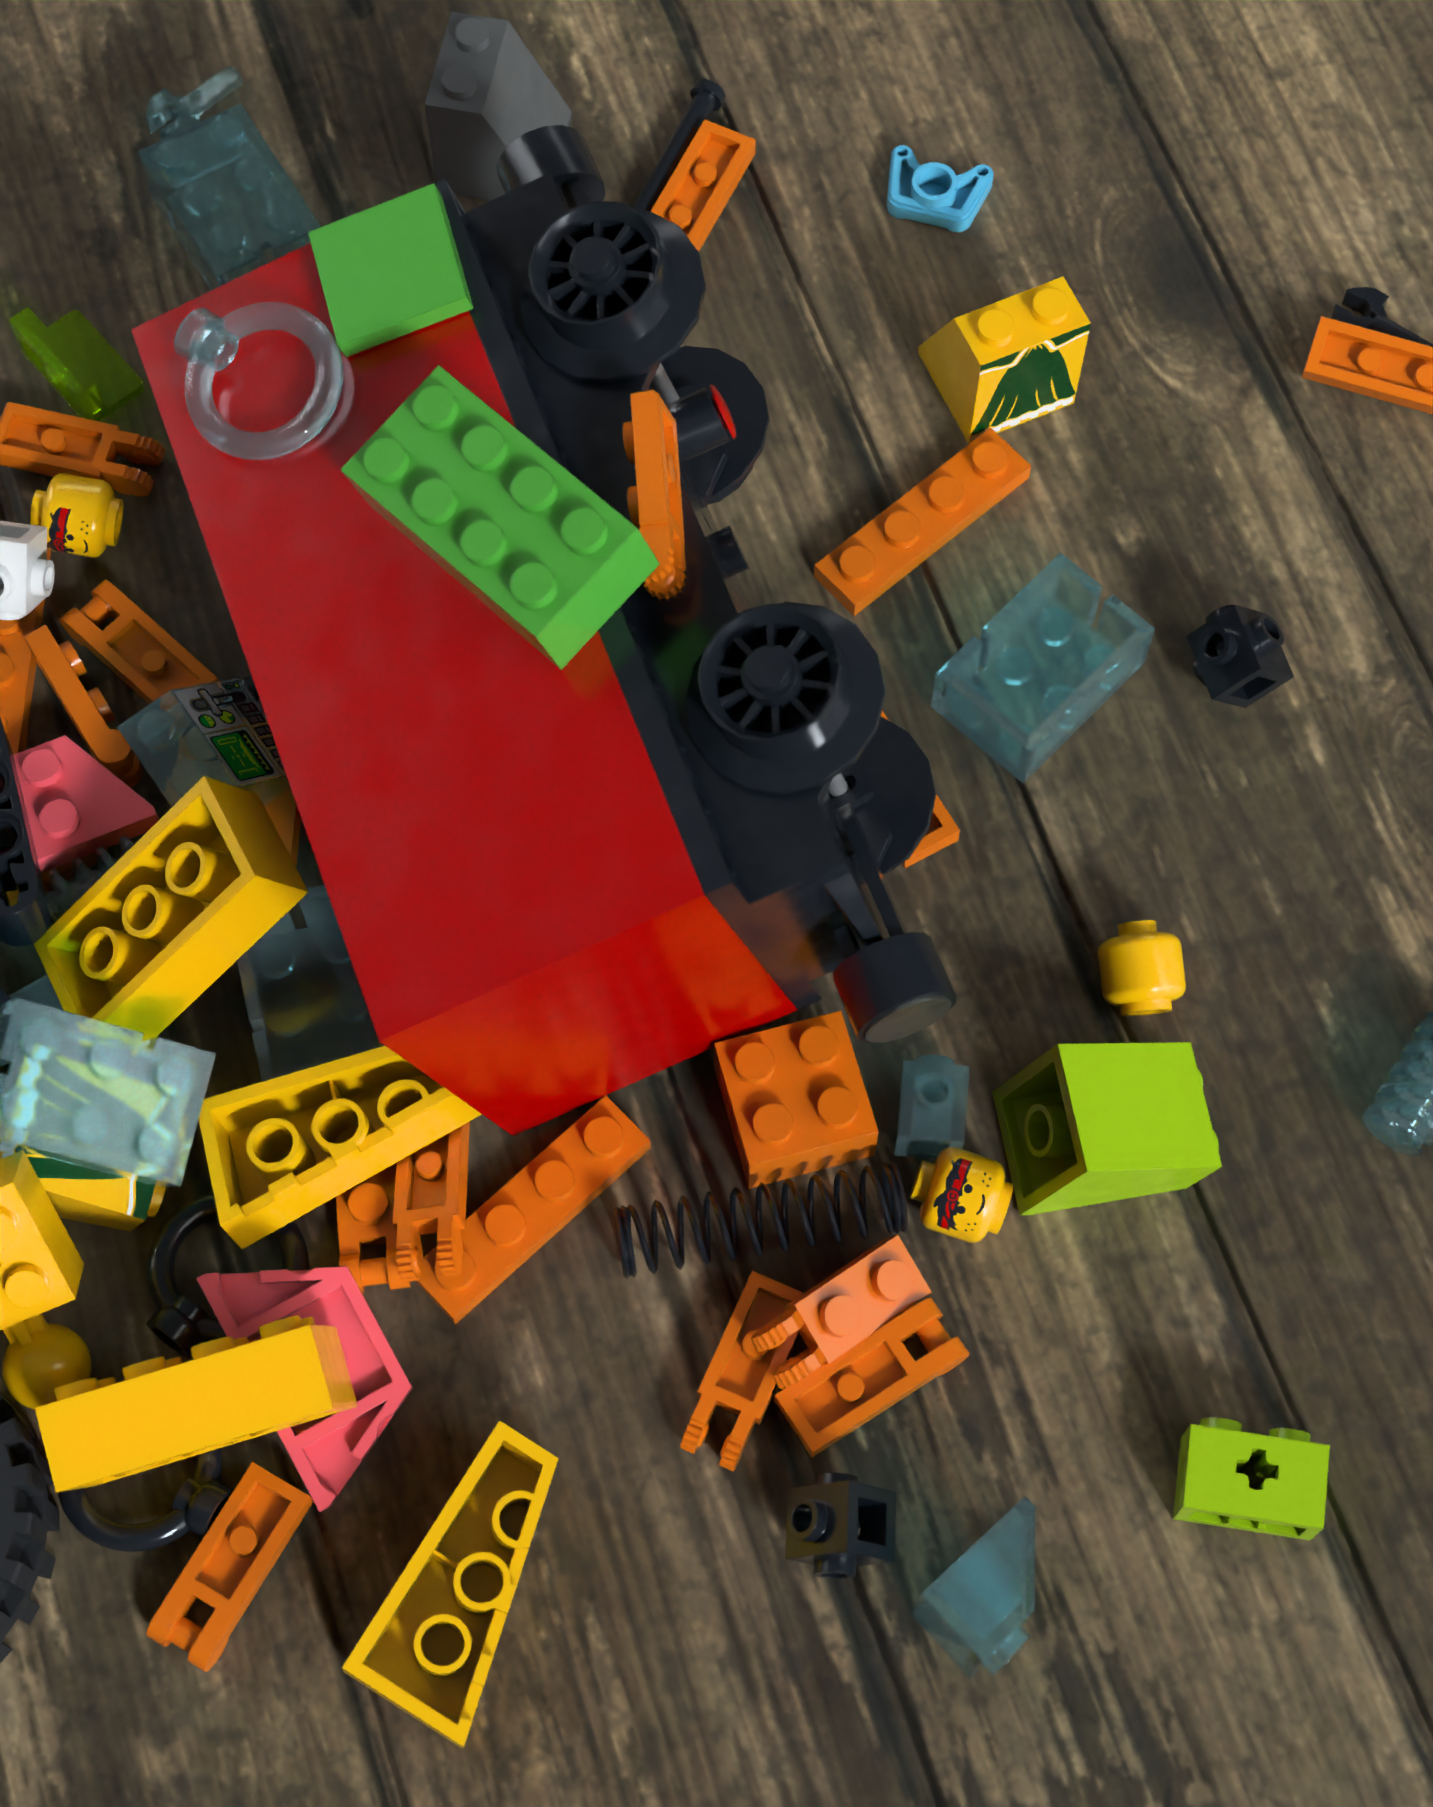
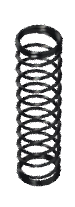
M893 1161L890 1164L886 1162L883 1164L882 1190L874 1170L865 1165L860 1174L859 1202L849 1176L846 1172L839 1169L834 1178L833 1208L823 1181L819 1176L813 1174L808 1182L807 1189L808 1218L797 1186L791 1179L787 1178L783 1183L781 1193L782 1224L771 1191L767 1185L761 1182L757 1187L755 1197L756 1231L746 1199L742 1191L734 1187L730 1193L729 1200L730 1237L718 1200L712 1192L708 1191L703 1203L704 1244L689 1200L682 1195L677 1205L678 1251L662 1203L655 1199L651 1207L652 1258L635 1207L630 1204L627 1207L622 1205L621 1208L615 1206L613 1212L623 1275L627 1279L630 1275L632 1277L637 1275L631 1237V1215L648 1269L653 1274L658 1270V1212L674 1263L678 1269H682L685 1260L684 1206L690 1220L701 1260L705 1265H708L711 1260L710 1201L719 1223L727 1254L734 1261L737 1257L736 1195L740 1202L756 1255L760 1257L763 1253L762 1192H764L769 1204L781 1248L787 1252L789 1250V1187L796 1201L808 1245L813 1248L816 1244L814 1221L815 1182L823 1198L834 1240L839 1244L842 1240L840 1218L841 1177L847 1187L861 1237L866 1239L868 1236L866 1214L867 1172L874 1184L887 1232L890 1235L893 1232L899 1234L900 1231L905 1233L908 1228V1214L899 1168Z

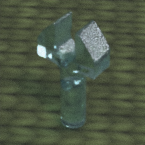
M228 66L185 97H175L165 88L151 97L146 110V121L150 133L159 129L166 121L175 119L176 121L159 131L163 146L182 147L193 144L203 137L199 121L200 114L242 85L240 73L234 67Z

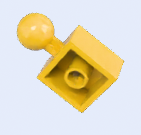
M24 1150L0 1159V1331L3 1330L10 1343L3 1357L2 1375L5 1386L11 1396L20 1404L35 1410L36 1407L57 1401L54 1392L55 1388L90 1378L92 1362L86 1343L75 1331L61 1324L47 1323L42 1313L76 1299L84 1262Z

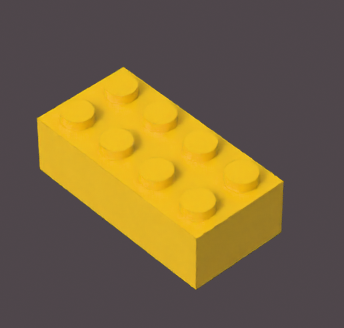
M203 776L34 943V946L79 1045L136 1057L309 891L259 795Z
M300 1315L288 1317L258 1327L261 1335V1340L249 1343L247 1337L233 1339L232 1336L223 1337L191 1347L193 1360L182 1363L181 1357L167 1360L164 1357H158L122 1368L125 1381L116 1383L115 1377L101 1380L93 1377L55 1388L54 1392L57 1401L35 1408L55 1491L62 1492L94 1487L358 1407L336 1326L315 1325L314 1317L301 1319Z

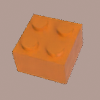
M842 1011L714 1043V1070L749 1189L758 1187L761 1182L766 1185L875 1156L879 1131Z

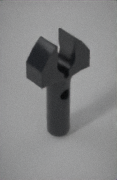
M1357 287L1346 290L1342 304L1355 312L1361 313L1364 317L1353 316L1349 311L1337 304L1331 315V319L1433 347L1431 342L1388 319L1384 308L1389 296L1376 288Z

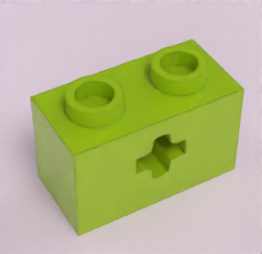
M1217 1417L1202 1418L1200 1425L1190 1424L1180 1438L1173 1519L1311 1540L1324 1529L1330 1445L1310 1442L1311 1435L1297 1429L1273 1428L1269 1430V1435L1242 1432V1424L1231 1419ZM1246 1462L1254 1464L1253 1470L1256 1476L1266 1478L1256 1490L1249 1487L1247 1475L1237 1473Z

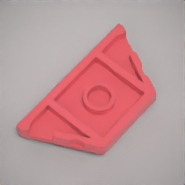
M66 735L13 755L41 873L144 834L160 820L154 806ZM12 847L1 848L0 854L9 851Z
M326 1267L289 1271L288 1269L262 1270L251 1273H205L197 1277L196 1279L227 1337L232 1336L233 1339L247 1337L249 1343L261 1340L258 1327L300 1315L301 1319L314 1317L315 1325L336 1326L358 1407L277 1431L319 1512L325 1511L333 1505L413 1389L348 1267Z

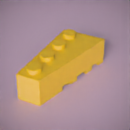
M386 1046L195 1101L219 1223L241 1250L482 1115Z
M500 1420L342 1667L344 1673L461 1749L464 1748L559 1459Z

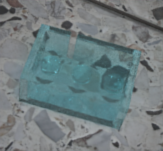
M241 103L137 151L151 196L173 230L176 229L178 239L210 290L265 265L266 262L262 251L271 248L273 260L310 243L308 232L321 227Z
M1061 552L982 628L980 641L973 636L935 675L931 707L1022 783L1145 663L1155 630L1153 626L1112 594L1103 604L1097 631H1095L1090 625L1094 622L1103 586Z
M325 884L307 888L309 892L299 901L308 927L296 930L289 910L237 960L248 1017L254 1030L252 1036L262 1082L385 1046L379 1042Z
M16 997L3 1003L0 1010V1066L10 1063L7 1075L0 1073V1145L159 1187L181 1186L216 1053L160 1037L142 1041L144 1035L142 1032Z

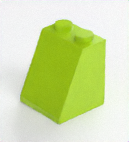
M1191 1042L1057 1044L992 1092L1020 1216L1186 1189L1222 1167L1218 1138L1212 1128L1203 1092V1079L1197 1068Z

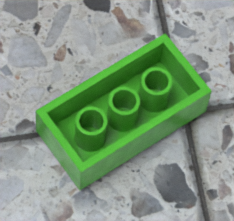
M439 365L340 469L375 511L561 670L660 564L636 526Z

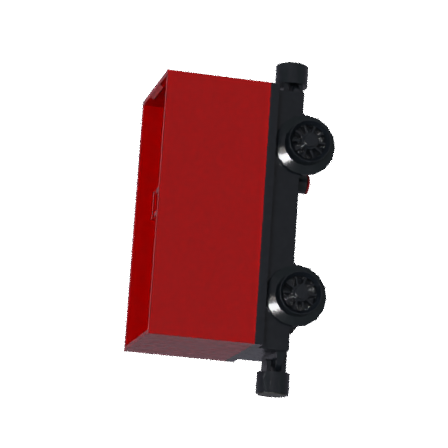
M564 125L543 126L529 131L511 142L501 154L496 167L498 178L505 194L471 211L465 212L445 178L434 183L444 201L474 309L346 357L337 345L310 242L131 329L379 1042L512 1136H516L714 1047V1043L736 1038L821 1000L822 998L814 979L834 971V984L857 1039L864 1043H883L914 1034L938 1021L956 1003V994L931 936L923 932L907 933L883 877L910 858L929 830L936 791L930 762L908 731L881 716L886 691L878 654L856 624L824 606L782 602L750 608L736 575L749 569L747 560L731 526L718 531L707 506L720 502L740 488L763 451L770 422L764 389L747 365L729 354L715 348L681 347L699 321L706 291V282L698 250L678 225L651 211L636 210L623 202L603 201L606 195L604 182L584 137L575 128ZM439 365L632 523L627 503L628 487L637 485L635 464H631L626 455L623 441V423L632 421L630 394L655 390L669 409L677 426L686 571L683 573L687 577L684 579L686 586L681 588L682 593L678 592L676 598L670 597L667 601L666 598L659 600L657 596L652 597L643 586L645 584L643 582L561 670L375 511L340 469Z

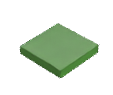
M434 183L308 232L337 345L346 357L474 309L444 201Z

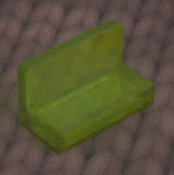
M26 307L9 319L21 352L79 417L100 422L144 391L145 387L142 379L80 311L72 310L48 327L40 321L29 307Z

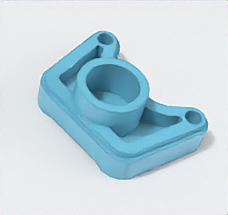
M897 146L891 152L887 211L897 219H909L946 228L952 232L965 231L970 227L992 188L994 172L988 165L980 164L964 174L956 175L949 166L943 163L930 162L920 165L913 151L908 146Z

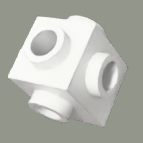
M0 521V620H17L28 615L51 594L54 585L55 568L53 561L47 560V527Z

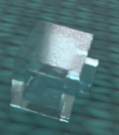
M922 1055L917 1057L916 1061L903 1060L899 1084L894 1155L937 1159L939 1153L947 1147L952 1146L963 1149L970 1066L955 1065L954 1060L941 1055Z

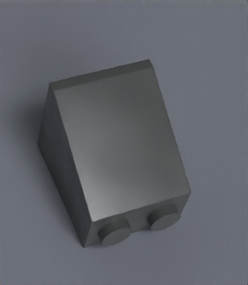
M451 11L425 101L436 182L445 178L455 195L493 200L505 194L498 178L496 167L501 154L510 143L523 134L543 126L564 125L570 127L572 111L508 20Z

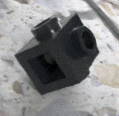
M1235 604L1226 605L1211 612L1206 617L1205 624L1186 636L1194 655L1192 660L1194 672L1198 679L1207 687L1212 700L1246 708L1294 678L1281 647L1284 643L1283 633L1276 621L1266 613Z
M846 1473L816 1475V1485L787 1489L785 1559L813 1565L814 1576L828 1579L854 1578L856 1567L895 1562L896 1491L859 1483L857 1476Z

